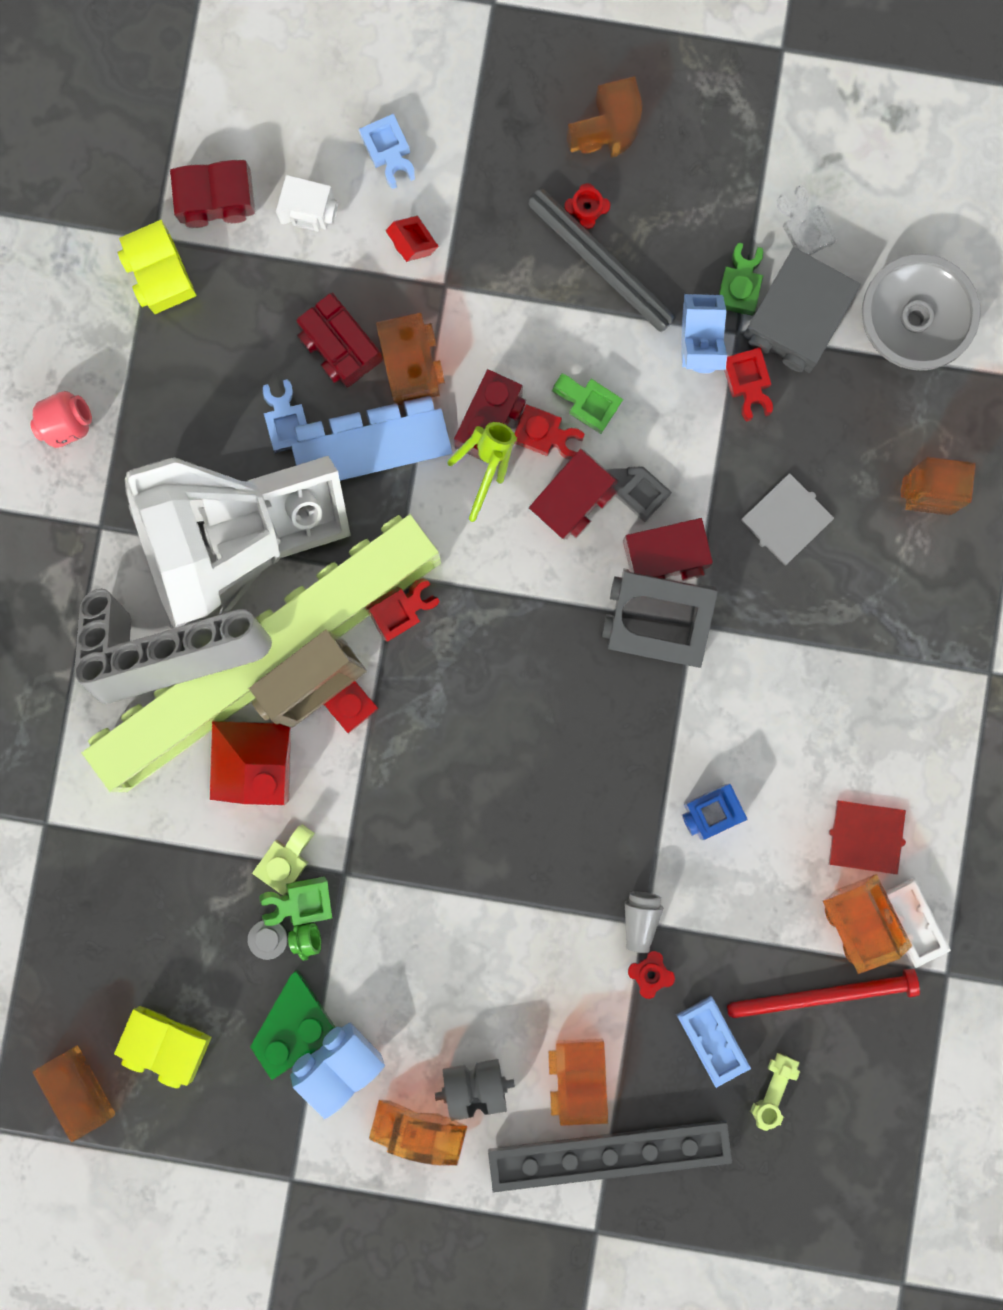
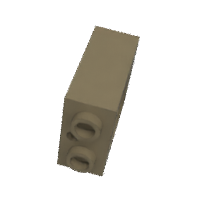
M326 629L249 687V690L256 698L252 701V705L265 721L271 719L275 724L280 723L293 728L361 677L367 670L347 642Z

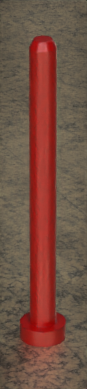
M914 968L903 970V976L731 1002L727 1005V1012L729 1017L740 1018L906 992L910 998L920 995V987L917 973Z

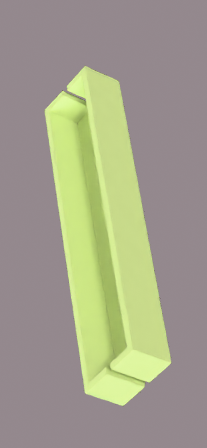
M411 514L404 519L400 515L394 517L381 528L383 534L372 542L365 539L355 545L349 551L351 557L339 566L336 562H333L322 569L316 575L319 579L316 583L307 589L304 586H300L284 598L287 604L274 613L269 609L256 617L257 621L272 639L271 648L262 659L158 689L153 693L156 699L145 707L138 704L129 709L121 716L123 723L110 731L109 728H105L88 740L90 747L81 753L108 791H130L211 732L212 721H226L256 698L249 690V687L327 629L341 637L370 616L365 608L370 603L397 586L402 588L403 591L406 590L414 581L421 579L441 564L439 552Z

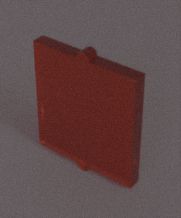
M836 800L833 828L828 832L832 836L828 865L898 875L901 846L906 844L905 839H903L906 810Z

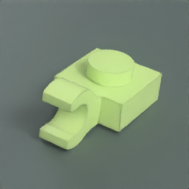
M302 824L296 828L286 846L278 840L274 841L252 874L280 894L287 895L286 884L296 882L309 863L299 855L315 833Z

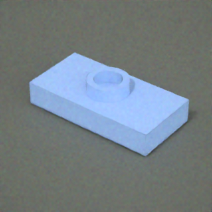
M712 996L676 1014L716 1088L751 1069Z

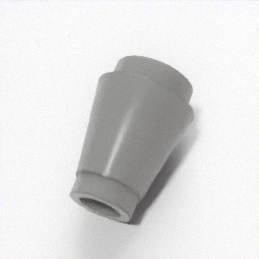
M630 892L629 900L624 902L626 949L639 953H648L650 951V945L652 944L664 909L660 905V896L648 892Z

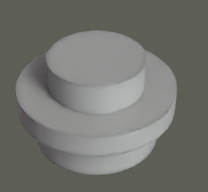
M263 920L259 921L251 928L248 934V946L251 952L264 960L274 959L281 955L288 943L286 929L280 923L274 926H267Z

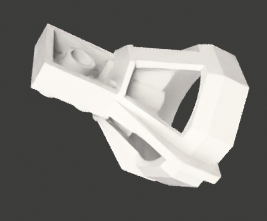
M329 456L247 480V482L174 457L127 472V477H125L130 513L135 522L142 549L171 629L228 613L260 573L273 564L274 566L280 558L351 536L338 470ZM199 521H204L205 524L203 526L208 544L213 555H217L218 560L212 564L210 563L197 524Z

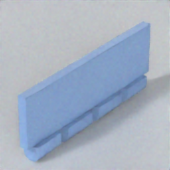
M430 395L404 401L406 417L402 418L397 403L366 410L369 425L364 427L359 412L329 419L331 434L326 436L322 421L294 427L298 442L291 444L296 465L329 456L338 470L340 481L453 453L442 409L434 410Z

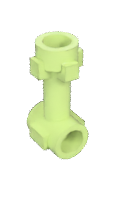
M777 1053L775 1060H770L768 1069L773 1071L774 1074L764 1100L753 1103L750 1110L756 1119V1126L758 1128L768 1131V1129L781 1125L784 1116L781 1115L778 1106L788 1080L797 1081L800 1073L797 1070L799 1061Z

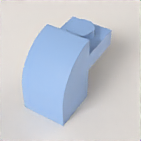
M684 294L681 342L682 367L693 369L699 373L726 370L727 352L724 343L726 306L723 295Z

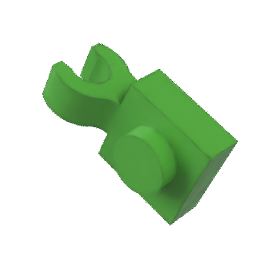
M563 373L552 389L561 398L574 403L569 412L570 415L602 434L623 401L621 397L593 379H590L584 388Z

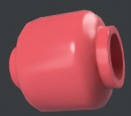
M62 391L35 404L32 414L33 419L30 425L33 434L38 440H44L48 445L60 448L87 435L89 424L92 422V415L82 397L79 395L75 396L68 391Z

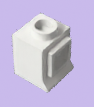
M286 175L276 213L281 224L292 222L294 226L319 232L320 228L326 230L328 223L334 224L338 211V201H334L331 186Z

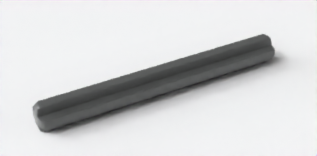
M538 189L530 197L529 207L659 332H663L672 324L675 318L674 314L545 189Z

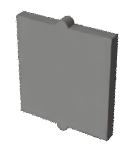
M789 473L740 521L760 540L759 545L761 547L766 546L786 566L834 517L815 499L816 494L814 492L809 493Z

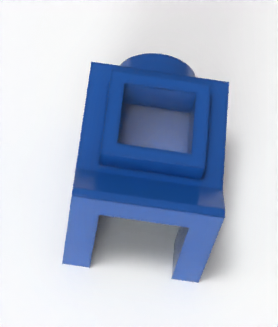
M724 784L684 803L687 812L682 814L683 821L691 836L698 834L700 840H706L748 820L731 784Z

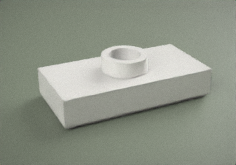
M911 878L877 895L912 967L917 968L951 951L915 878Z

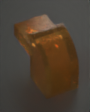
M635 76L598 85L596 103L600 116L568 124L567 141L570 152L580 150L581 153H591L602 148L603 144H607L612 158L620 155L632 145L638 133L642 114V101Z
M379 1100L369 1140L387 1147V1153L407 1160L430 1165H458L467 1125L451 1121L450 1118L439 1113H418L390 1100Z

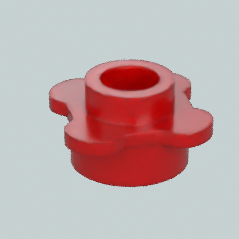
M585 183L580 186L573 198L566 200L564 209L570 215H574L585 229H591L595 226V220L601 214L609 212L610 202L607 198H603L601 193L592 184ZM589 203L591 208L585 209L584 204Z
M657 951L649 952L647 958L639 963H632L628 968L629 977L636 980L640 986V995L646 999L653 998L656 991L664 986L671 987L675 981L674 973L666 969L663 964V956ZM650 971H653L655 973V977L653 979L648 978V973Z

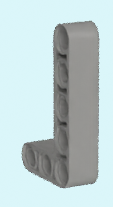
M100 588L88 593L80 605L74 673L78 682L99 702L104 704L112 703L256 662L269 652L272 639L248 610L239 609L130 641V614L108 590Z

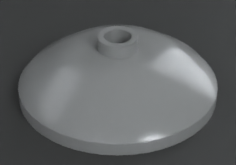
M913 254L890 262L876 274L864 295L862 321L869 341L885 359L897 366L910 370H932L943 367L957 359L972 343L979 327L980 303L973 283L958 266L938 256ZM909 315H917L920 318V325L912 324L909 321Z

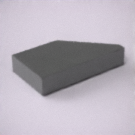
M643 466L606 469L619 481L613 487L618 491L615 496L643 522H646L672 493Z

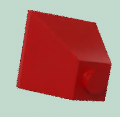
M212 721L210 800L252 805H285L288 803L291 727L280 723Z

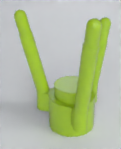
M491 422L485 429L477 426L472 436L447 461L449 466L455 465L478 444L479 457L488 463L469 515L471 522L477 519L498 464L496 481L499 484L504 482L511 450L517 440L511 428L500 422Z

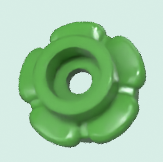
M315 923L296 925L294 930L289 932L288 943L291 952L298 954L302 960H308L309 956L320 953L321 936Z

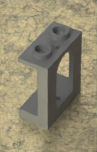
M623 568L622 577L614 576L610 599L616 600L613 616L606 614L602 638L608 639L607 645L609 650L701 668L718 590L714 586L704 584L697 586L633 573L629 569ZM637 596H646L695 606L687 644L630 632L622 621V610L625 604Z

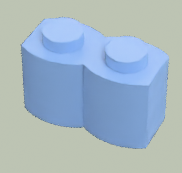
M351 1022L342 1028L335 1027L323 1039V1046L312 1054H304L295 1062L290 1075L292 1087L324 1119L337 1112L355 1092L369 1084L385 1067L381 1053Z

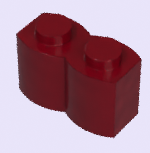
M228 160L209 165H187L170 169L174 215L180 223L185 224L187 227H205L209 224L208 221L223 219L226 223H241L246 220L247 216L255 214L251 169L246 160Z

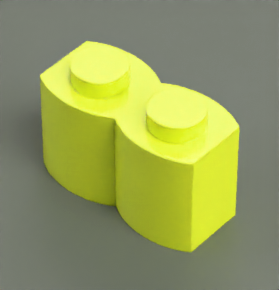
M162 220L119 238L123 250L117 253L127 273L134 272L137 284L133 285L132 288L141 307L148 305L152 312L157 314L197 296L173 239Z
M139 1006L133 1009L114 1054L123 1059L121 1064L124 1067L141 1073L144 1072L145 1068L159 1075L157 1079L159 1082L169 1087L180 1088L181 1084L188 1086L193 1082L212 1037L160 1013Z

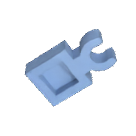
M394 113L359 129L360 136L375 168L386 164V180L392 189L397 188L393 175L398 170L405 171L410 181L415 180L412 163L402 158V156L410 153V148Z
M288 379L283 380L285 394L279 398L271 395L268 384L263 386L264 399L274 408V411L264 413L274 453L292 449L291 444L298 442L294 427L307 424L302 404L290 406L293 389Z

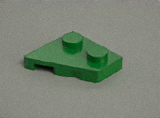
M299 970L291 974L250 1046L271 1080L290 1069L304 1054H312L321 1048L325 1036L335 1028V1025Z

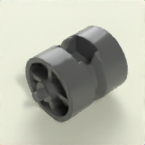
M498 1059L476 1063L474 1070H469L465 1065L443 1068L444 1087H442V1092L435 1093V1100H444V1104L447 1103L451 1121L471 1118L476 1110L479 1109L484 1115L507 1112L505 1093H508L507 1088L515 1087L514 1079L506 1080L505 1076L502 1077Z

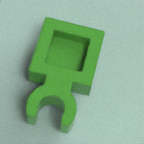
M738 243L732 255L733 264L736 269L725 268L719 295L724 297L726 310L753 316L763 275L753 273V270L759 266L763 258V248H757L754 259L746 260L741 255L743 243Z
M325 876L286 884L287 895L280 896L275 892H265L259 896L262 906L276 905L274 912L262 915V920L267 926L277 925L287 916H290L293 926L332 919L328 882Z

